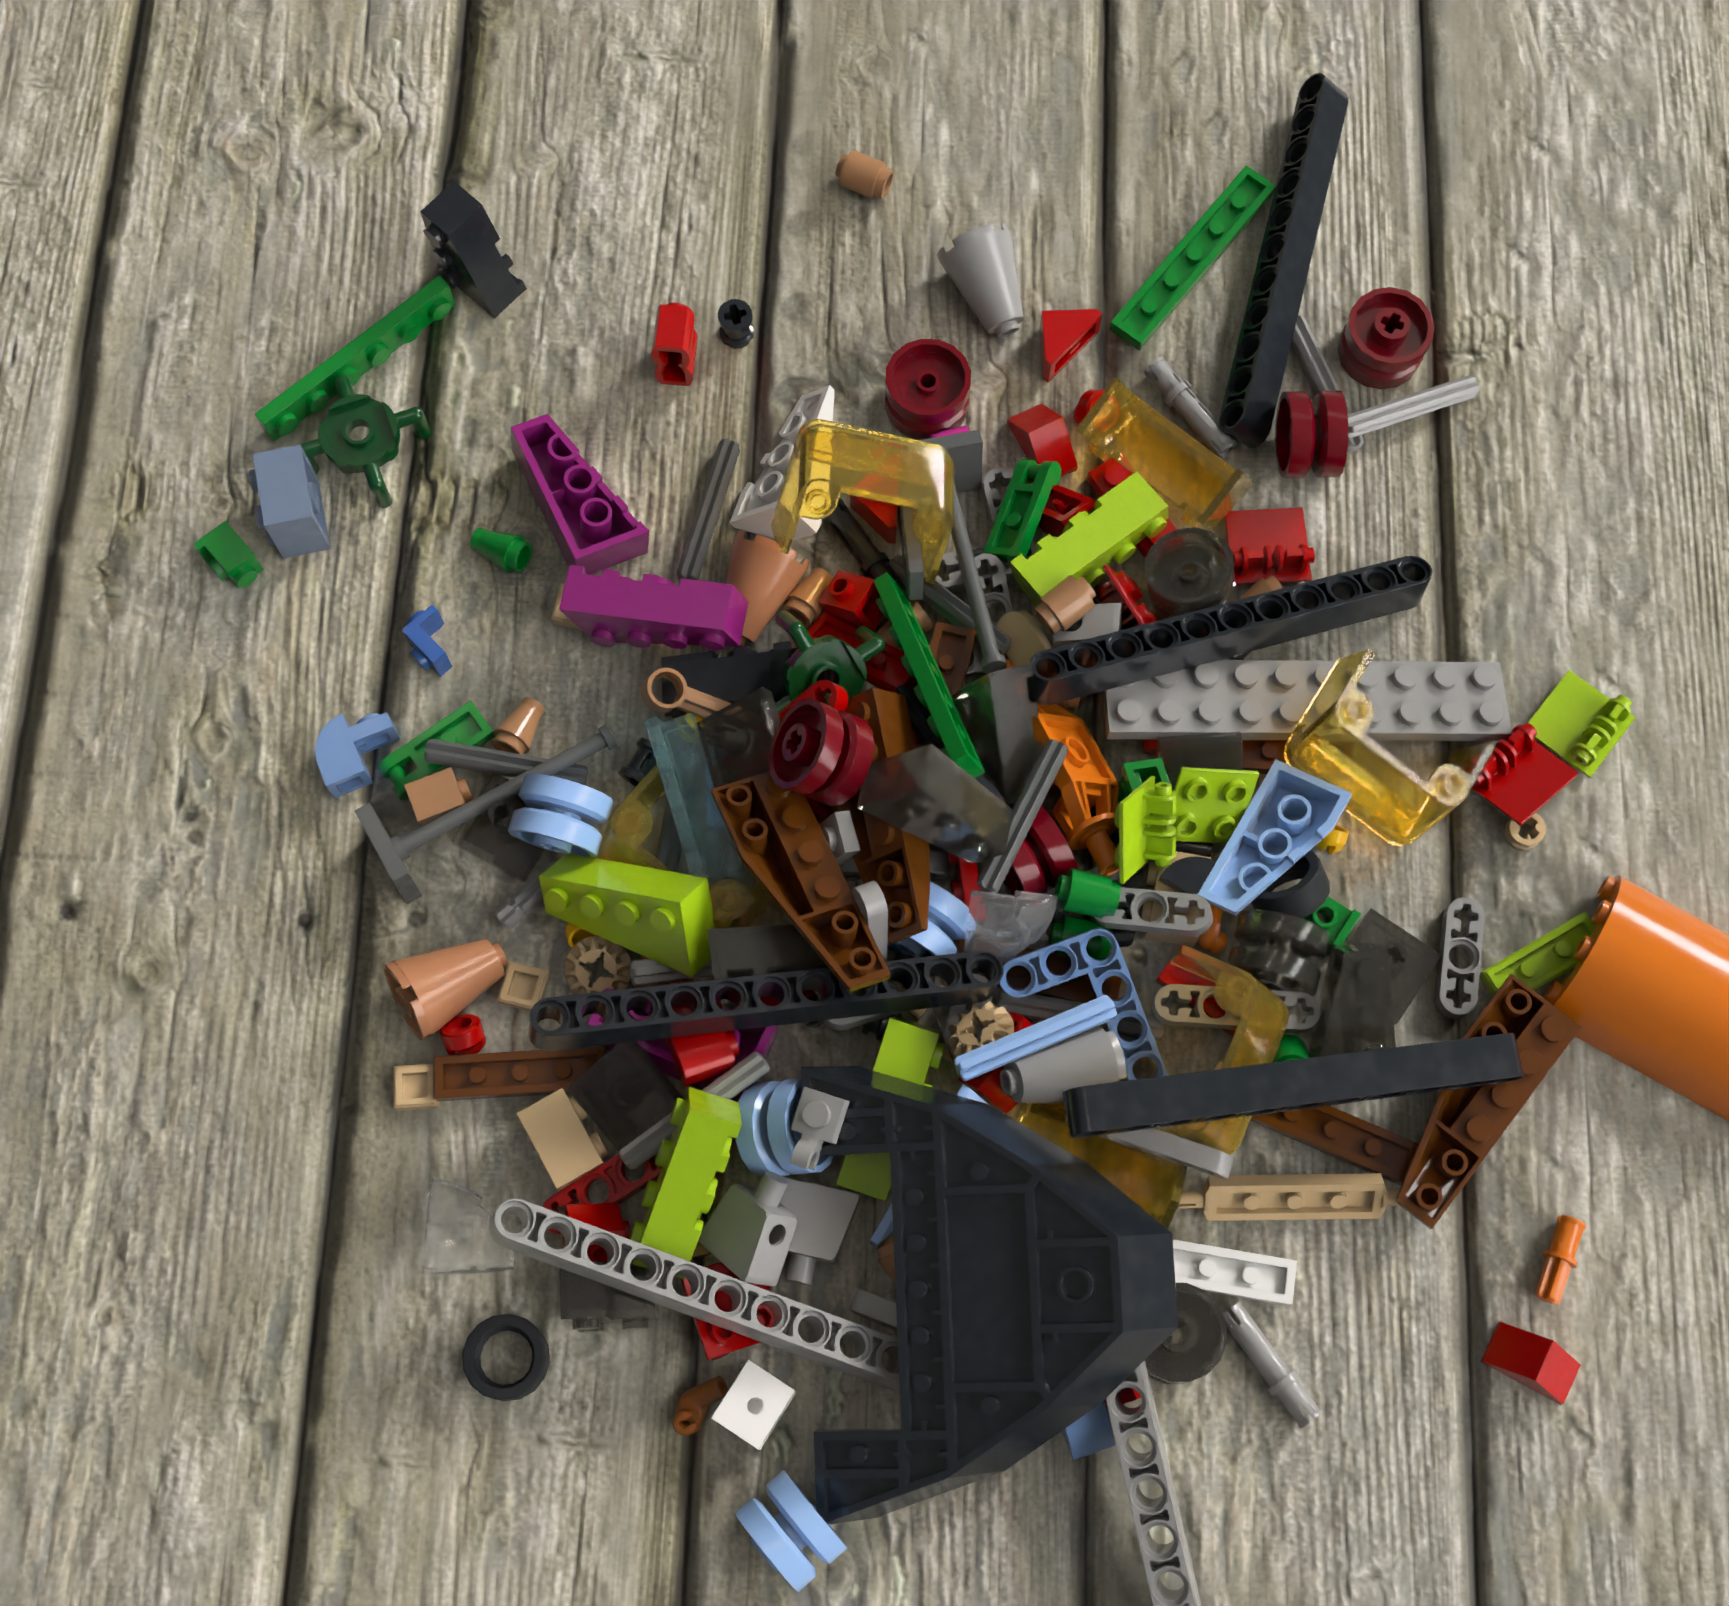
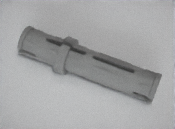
M1163 357L1154 360L1148 366L1149 368L1145 369L1144 374L1165 397L1163 401L1168 407L1173 406L1218 460L1228 455L1233 450L1232 448L1236 447V440L1220 428L1217 419L1191 391L1192 385L1187 380L1183 382Z
M1239 1301L1231 1307V1310L1240 1320L1241 1325L1236 1323L1228 1310L1220 1315L1218 1319L1222 1321L1259 1373L1270 1385L1267 1390L1271 1396H1278L1297 1422V1426L1301 1429L1310 1422L1299 1405L1304 1406L1313 1420L1323 1411L1316 1405L1297 1380L1300 1377L1295 1369L1291 1371L1281 1356L1242 1306V1302Z

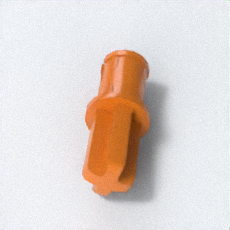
M1558 1215L1549 1249L1544 1250L1542 1253L1545 1262L1535 1290V1295L1540 1300L1550 1304H1559L1561 1302L1571 1268H1576L1578 1264L1575 1256L1583 1231L1586 1228L1584 1222L1570 1216Z

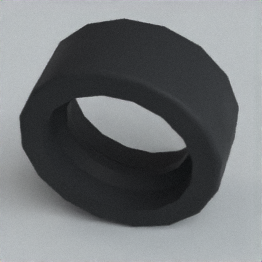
M1308 851L1256 897L1251 904L1259 918L1270 923H1288L1300 920L1314 913L1324 904L1330 893V882L1320 859L1314 852ZM1302 879L1298 884L1288 889L1272 892L1286 882Z
M512 1314L494 1315L479 1323L467 1337L462 1352L463 1371L470 1385L483 1396L503 1402L520 1400L534 1392L545 1379L550 1364L549 1345L542 1331L529 1320ZM503 1331H513L527 1339L532 1349V1362L529 1371L522 1379L513 1384L502 1385L493 1382L485 1375L481 1367L480 1355L484 1344L491 1336Z

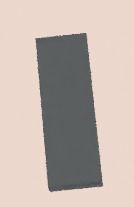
M914 484L900 485V488H898L897 514L906 595L909 597V600H922L924 569Z

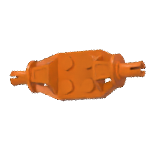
M1006 660L1007 667L1002 672L994 674L1006 694L996 709L1000 719L1007 722L1016 743L1033 745L1039 753L1042 752L1049 739L1061 742L1068 747L1067 755L1053 781L1059 787L1062 796L1052 809V812L1067 835L1065 840L1071 850L1087 848L1101 875L1109 876L1118 872L1119 868L1115 865L1116 848L1110 838L1118 829L1114 821L1119 793L1117 780L1084 720L1057 704L1041 706L1031 702L1024 692L1026 682L1021 678L1011 660ZM1096 805V816L1091 817L1090 808Z

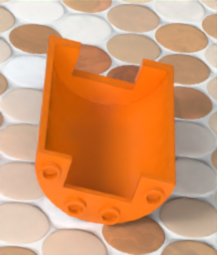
M1619 875L1614 878L1607 876L1596 894V897L1601 901L1591 919V922L1596 924L1591 937L1585 935L1577 946L1573 958L1577 959L1578 962L1572 974L1561 982L1554 981L1548 988L1544 999L1581 1026L1575 1037L1729 1121V934Z

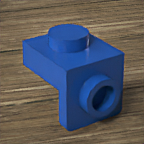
M431 605L425 611L420 610L414 613L407 621L406 627L402 629V632L409 645L413 648L409 653L418 665L425 671L431 667L441 677L452 668L446 652L430 637L444 625L439 611Z

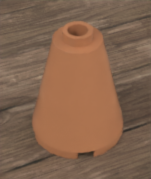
M737 530L733 538L725 584H733L749 601L740 647H744L745 642L754 643L784 603L787 596L806 573L810 564L806 558L800 563L797 562L795 559L798 552L764 536L756 534L753 541L744 539L746 533L744 530Z
M481 939L394 960L385 965L383 970L396 1004L400 1002L406 1013L403 1016L406 1023L419 1040H424L427 1037H431L504 976L503 967L508 965V961L504 951L497 942L491 944L487 939Z

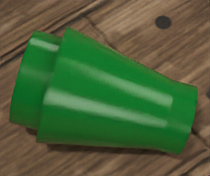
M477 528L470 540L472 550L481 553L508 573L513 571L522 572L529 564L532 556V545L526 542L525 537L522 535Z

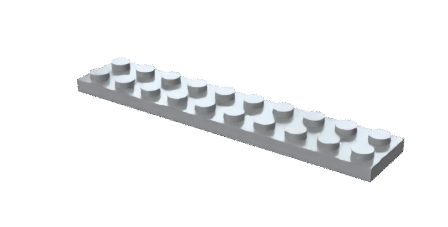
M1217 660L1102 691L1107 739L1499 741L1502 739L1507 741L1508 737L1512 735L1500 662Z

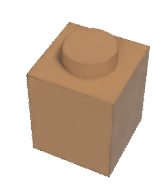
M451 767L404 785L417 822L421 827L473 800L466 778L458 779Z

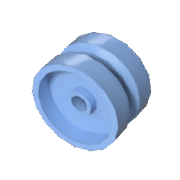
M528 773L524 775L519 797L531 808L524 807L513 811L508 828L510 835L549 851L565 855L572 853L596 858L603 837L591 825H599L608 821L613 805L612 798L598 790L570 780L543 774Z
M930 882L927 930L896 943H889L887 940V946L908 959L956 954L957 948L952 940L965 939L976 917L971 909L961 900Z
M802 1077L785 1079L783 1082L753 1083L743 1091L738 1101L742 1126L737 1139L735 1138L741 1159L749 1171L762 1178L765 1171H771L780 1176L819 1173L831 1164L834 1155L819 1156L815 1170L790 1164L793 1150L803 1134L791 1130L802 1095Z
M783 1470L766 1485L768 1496L780 1512L774 1515L760 1499L751 1498L735 1512V1515L750 1534V1541L775 1572L779 1571L790 1585L799 1592L816 1577L815 1566L803 1551L807 1545L822 1562L828 1564L843 1553L847 1546L833 1528L818 1514L816 1507L793 1479Z

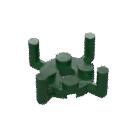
M343 375L338 376L334 384L339 400L328 408L327 416L323 423L320 422L318 439L300 445L316 474L319 472V466L314 457L324 453L343 473L364 472L368 486L378 506L387 508L392 504V497L386 487L379 467L388 461H392L398 455L400 428L412 425L419 439H427L431 435L430 427L421 408L412 407L393 413L392 409L383 401L381 403L371 399L368 395L356 394L349 378ZM364 426L370 429L369 434L362 440L356 441L349 438L351 431L356 427Z
M780 611L777 613L775 621L777 625L791 636L798 648L782 667L786 696L774 702L766 694H758L754 698V706L768 720H772L805 690L816 683L819 674L827 669L834 671L833 683L842 686L847 691L850 699L861 693L864 680L866 681L867 679L865 662L881 652L885 647V642L866 626H860L855 631V638L862 643L856 649L832 635L811 639L806 628L788 611ZM827 693L825 696L827 705H830L828 702V698L831 694Z

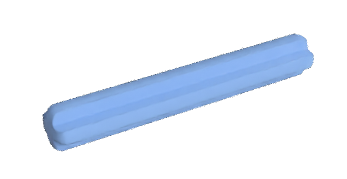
M1103 995L957 1056L954 1059L956 1071L963 1081L978 1077L1115 1019L1117 1016L1115 1005L1108 995Z

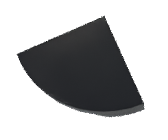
M1196 856L1179 859L1162 872L1158 881L1180 893L1198 894L1216 861Z

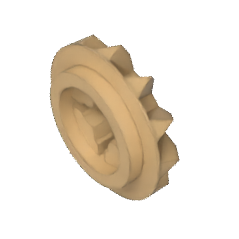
M600 936L587 937L576 943L566 956L564 976L568 981L570 990L576 994L604 992L605 988L623 990L626 989L631 979V959L624 947ZM602 953H605L603 967L609 970L608 973L613 974L614 977L600 976L592 986L590 985L592 972L586 969L587 966L582 965V962L595 963L602 956Z
M991 1001L987 1002L983 1007L973 1003L971 1012L966 1015L958 1013L959 1022L949 1026L951 1037L947 1040V1043L954 1056H960L1014 1033L1013 1019L1003 1006L997 1007ZM982 1024L985 1028L982 1029L981 1042H979L974 1035L977 1033V1027Z

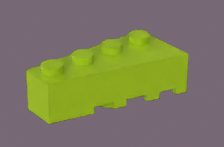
M1137 471L1097 499L1094 504L1096 509L1094 512L1089 514L1087 511H1080L1069 519L1062 535L1052 537L1049 533L1036 544L1037 549L1031 557L1026 559L1020 554L1010 561L1016 585L1035 607L1039 605L1038 600L1069 575L1073 576L1076 580L1079 577H1083L1092 588L1095 587L1106 575L1103 568L1105 564L1109 567L1115 562L1122 564L1135 553L1137 549L1135 545L1146 536L1149 539L1154 538L1166 527V520L1169 518L1168 505Z
M572 853L566 854L539 875L546 913L685 975L693 977L719 953L708 878Z
M895 1015L890 1017L873 1071L932 1088V1085L926 1084V1080L931 1067L938 1069L946 1045L939 1042L942 1034L941 1030ZM890 1153L846 1154L836 1185L886 1201L890 1191H892Z
M688 1087L685 1099L677 1097L674 1103L669 1123L674 1124L675 1128L671 1140L663 1139L655 1165L662 1167L657 1181L649 1180L641 1203V1206L647 1207L643 1223L634 1222L629 1239L690 1262L703 1228V1221L700 1220L702 1213L707 1214L710 1211L715 1198L718 1182L714 1178L716 1171L724 1173L730 1158L731 1137L737 1139L742 1121L739 1102ZM633 1260L634 1265L648 1269L642 1261ZM678 1275L674 1276V1277H677V1278L684 1279L683 1276H678Z

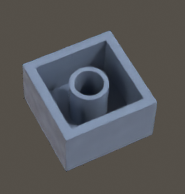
M299 444L253 453L255 469L249 470V479L254 494L259 493L260 505L254 507L259 529H265L269 545H276L283 558L330 549L319 478L302 446Z

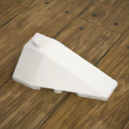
M830 385L800 397L779 431V435L783 438L771 454L766 453L759 463L764 468L755 484L747 482L742 490L730 520V524L734 528L785 542L809 537L817 533L822 524L821 519L828 501L834 389Z

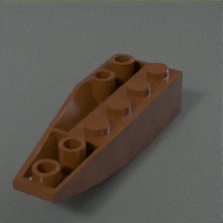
M872 687L850 698L846 710L847 713L866 720L873 731L875 747L871 767L864 783L856 794L844 804L831 806L833 813L850 810L860 851L852 857L863 883L875 881L880 886L888 908L889 943H896L926 931L928 928L930 849L927 810L921 769L906 697L902 694Z
M770 771L711 789L713 800L742 863L847 991L852 992L890 979V971L806 796L777 786L770 775Z
M1508 975L1461 1039L1514 1033L1525 1077L1499 1084L1439 1091L1395 1199L1397 1204L1429 1229H1433L1581 1029V1026L1514 975Z

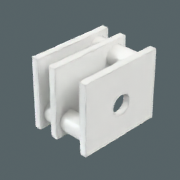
M748 1360L713 1414L712 1419L756 1449L761 1450L796 1392Z

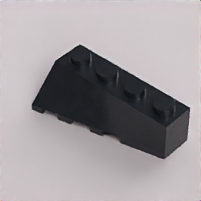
M790 641L773 643V649L768 652L758 653L749 646L734 648V650L727 653V657L718 658V654L713 651L661 657L662 668H672L678 671L690 688L764 716L754 706V698L758 694L763 693L772 701L777 702L786 696L782 667L798 648H791ZM825 670L819 674L817 681L825 680ZM662 678V703L672 704L677 696L675 686L668 679ZM675 708L665 713V717H672V719L680 721L684 719L687 712Z

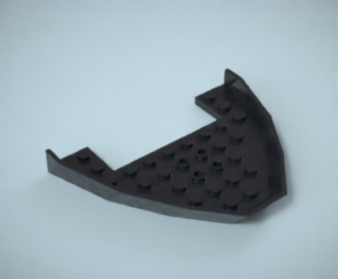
M859 1066L801 1067L802 1092L804 1087H808L850 1101L837 1143L833 1144L823 1141L820 1156L890 1153L901 1429H828L814 1431L816 1511L827 1524L877 1518L1007 1470L1100 1405L1178 1328L1173 1234L1087 1162L983 1102Z

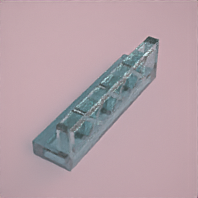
M689 713L663 722L656 716L644 720L690 874L708 878L709 883L743 871L738 852L711 795V789L716 788L717 784L696 716Z

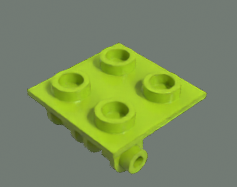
M1568 670L1528 723L1537 730V735L1534 737L1536 740L1588 778H1591L1636 717L1630 714L1632 702L1624 695H1618L1616 698L1609 699L1571 670Z
M1181 767L1174 789L1176 792V813L1174 814L1176 822L1171 824L1176 827V834L1173 835L1176 837V841L1227 843L1250 804L1260 773L1247 770Z
M1150 776L1117 805L1115 811V826L1119 828V844L1115 852V865L1119 868L1121 884H1124L1150 859L1155 860L1156 866L1168 867L1172 864V859L1176 857V837L1173 836L1176 834V827L1171 825L1176 822V816L1174 815L1176 813V792L1172 790L1171 783L1159 782L1155 784V776Z

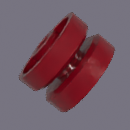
M1398 288L1374 289L1361 296L1352 307L1347 323L1340 335L1337 350L1342 367L1352 379L1363 386L1371 388H1395L1407 382L1419 368L1424 354L1432 342L1435 327L1430 310L1420 298L1407 290Z
M919 339L906 343L892 355L886 367L885 410L890 423L901 434L915 440L929 439L930 434L957 428L962 425L968 413L971 387V370L966 357L955 346L939 339Z
M1306 391L1282 392L1278 402L1275 424L1276 460L1281 478H1304L1310 468H1312L1316 477L1319 478L1341 476L1345 467L1348 449V413L1342 391H1318L1312 402Z
M812 698L800 700L787 711L778 724L769 753L770 775L774 783L785 790L799 795H806L829 806L844 804L859 790L871 767L875 747L873 731L869 723L858 716L842 710L838 711L836 708Z
M1042 806L1003 881L1008 891L1020 905L1046 893L1047 884L1055 888L1059 876H1066L1070 868L1078 869L1073 853L1062 832ZM998 819L981 829L980 836L988 857L1006 823L1003 819Z

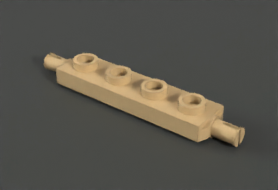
M1381 1173L1229 1175L1228 1179L1208 1175L1202 1191L1177 1190L1176 1204L1177 1209L1203 1208L1207 1221L1380 1219L1387 1206H1400L1395 1202L1400 1188L1386 1189Z

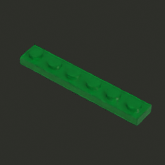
M1246 165L1110 322L1109 330L1140 351L1274 195L1276 185Z
M439 275L256 412L255 416L264 432L273 442L281 436L292 433L302 420L313 412L321 411L327 406L329 400L337 395L334 382L338 376L348 377L352 386H354L363 374L374 366H379L386 362L391 353L404 343L414 341L424 328L435 320L443 319L450 312L451 308L456 305L450 286Z
M886 572L873 580L880 595L875 599L883 615L892 622V625L888 627L892 639L905 652V655L901 657V661L909 675L917 680L918 685L914 687L916 696L921 704L930 710L931 716L927 718V722L938 739H942L945 745L944 748L940 749L943 759L952 771L959 769L972 781L985 773L906 592Z

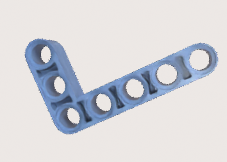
M1103 928L1090 929L1017 956L1005 963L1000 986L1008 995L1017 998L1031 995L1087 973L1095 994L1099 998L1104 995L1101 988L1105 979L1110 976L1121 977L1126 982V992L1119 999H1111L1115 1005L1117 1016L1106 1023L1109 1031H1114L1121 1045L1128 1081L1140 1079L1134 1075L1132 1067L1135 1061L1141 1057L1151 1058L1157 1064L1156 1072L1151 1078L1168 1076L1120 947L1110 931ZM1098 935L1109 939L1112 947L1109 955L1099 960L1089 956L1086 949L1088 941ZM1053 951H1064L1071 958V967L1064 974H1055L1047 967V957ZM1020 965L1029 970L1031 982L1027 987L1017 989L1009 984L1007 972L1013 966ZM1124 1017H1135L1141 1022V1032L1134 1039H1125L1117 1032V1025ZM1172 1126L1162 1127V1128H1155V1129H1158V1130H1167V1129L1171 1128Z

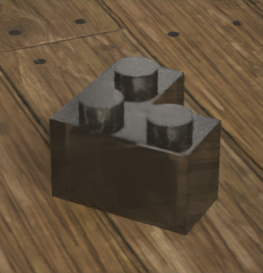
M604 1261L593 1262L596 1265L606 1264ZM630 1264V1271L634 1278L640 1281L648 1280L649 1269ZM559 1268L561 1320L573 1326V1330H578V1333L605 1331L604 1324L621 1322L622 1330L649 1328L648 1321L659 1320L658 1304Z

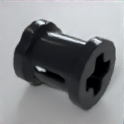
M731 299L724 302L718 311V321L721 325L720 338L724 344L729 345L731 348L740 349L746 347L754 337V328L751 323L752 310L745 301L739 299Z
M639 738L636 743L638 749L627 767H621L618 773L631 785L649 792L653 787L651 781L662 763H667L671 756L663 747L655 742ZM646 759H649L645 768L640 770Z

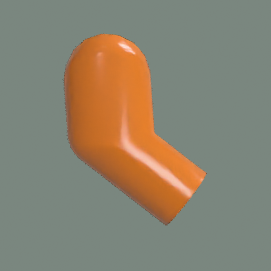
M1210 904L1213 922L1210 929L1200 935L1198 943L1204 950L1209 949L1213 953H1219L1227 944L1226 934L1220 931L1223 910Z

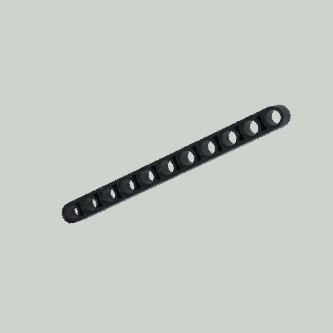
M1322 73L1310 76L1304 82L1298 94L1219 417L1220 428L1249 449L1260 446L1269 436L1348 106L1349 97Z
M1405 556L1043 650L1034 654L1030 660L1024 692L1026 697L1034 704L1041 706L1052 705L1412 609L1418 606L1432 577V568L1426 560L1420 557Z
M974 951L885 961L891 974L890 979L861 988L864 993L863 996L851 995L829 967L549 997L539 1000L533 1005L530 1011L528 1035L531 1043L536 1048L542 1051H558L932 1008V1005L933 1008L980 1003L988 1000L993 995L1004 974L1001 960L995 954L989 951ZM972 972L983 973L989 982L978 981ZM939 976L946 981L948 986L939 987L931 981L930 977ZM893 980L902 983L906 991L899 992L893 990L889 986L888 981ZM814 990L820 994L822 1000L811 1001L803 995V991ZM765 994L772 995L779 1001V1005L768 1006L759 997ZM721 999L730 1000L736 1005V1009L724 1011L716 1005V1001ZM677 1004H685L692 1009L693 1013L681 1016L676 1014L672 1007ZM633 1009H641L649 1015V1018L643 1021H636L628 1015V1012ZM588 1014H598L603 1017L605 1022L598 1026H592L587 1024L583 1017ZM548 1018L556 1020L561 1026L556 1030L546 1031L538 1023Z
M1507 1033L1088 1085L1063 1091L1062 1094L1070 1138H1085L1492 1085L1522 1079L1525 1076L1515 1034Z

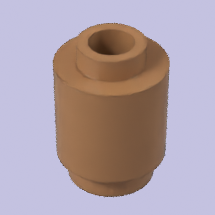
M852 150L848 156L845 154L841 156L835 175L840 177L839 185L871 199L875 197L884 199L891 187L894 170L887 168V163Z
M1069 575L1038 600L1039 605L1033 609V612L1044 628L1052 635L1059 630L1064 632L1095 608L1092 599L1096 596V593L1083 577H1079L1076 580L1073 576Z

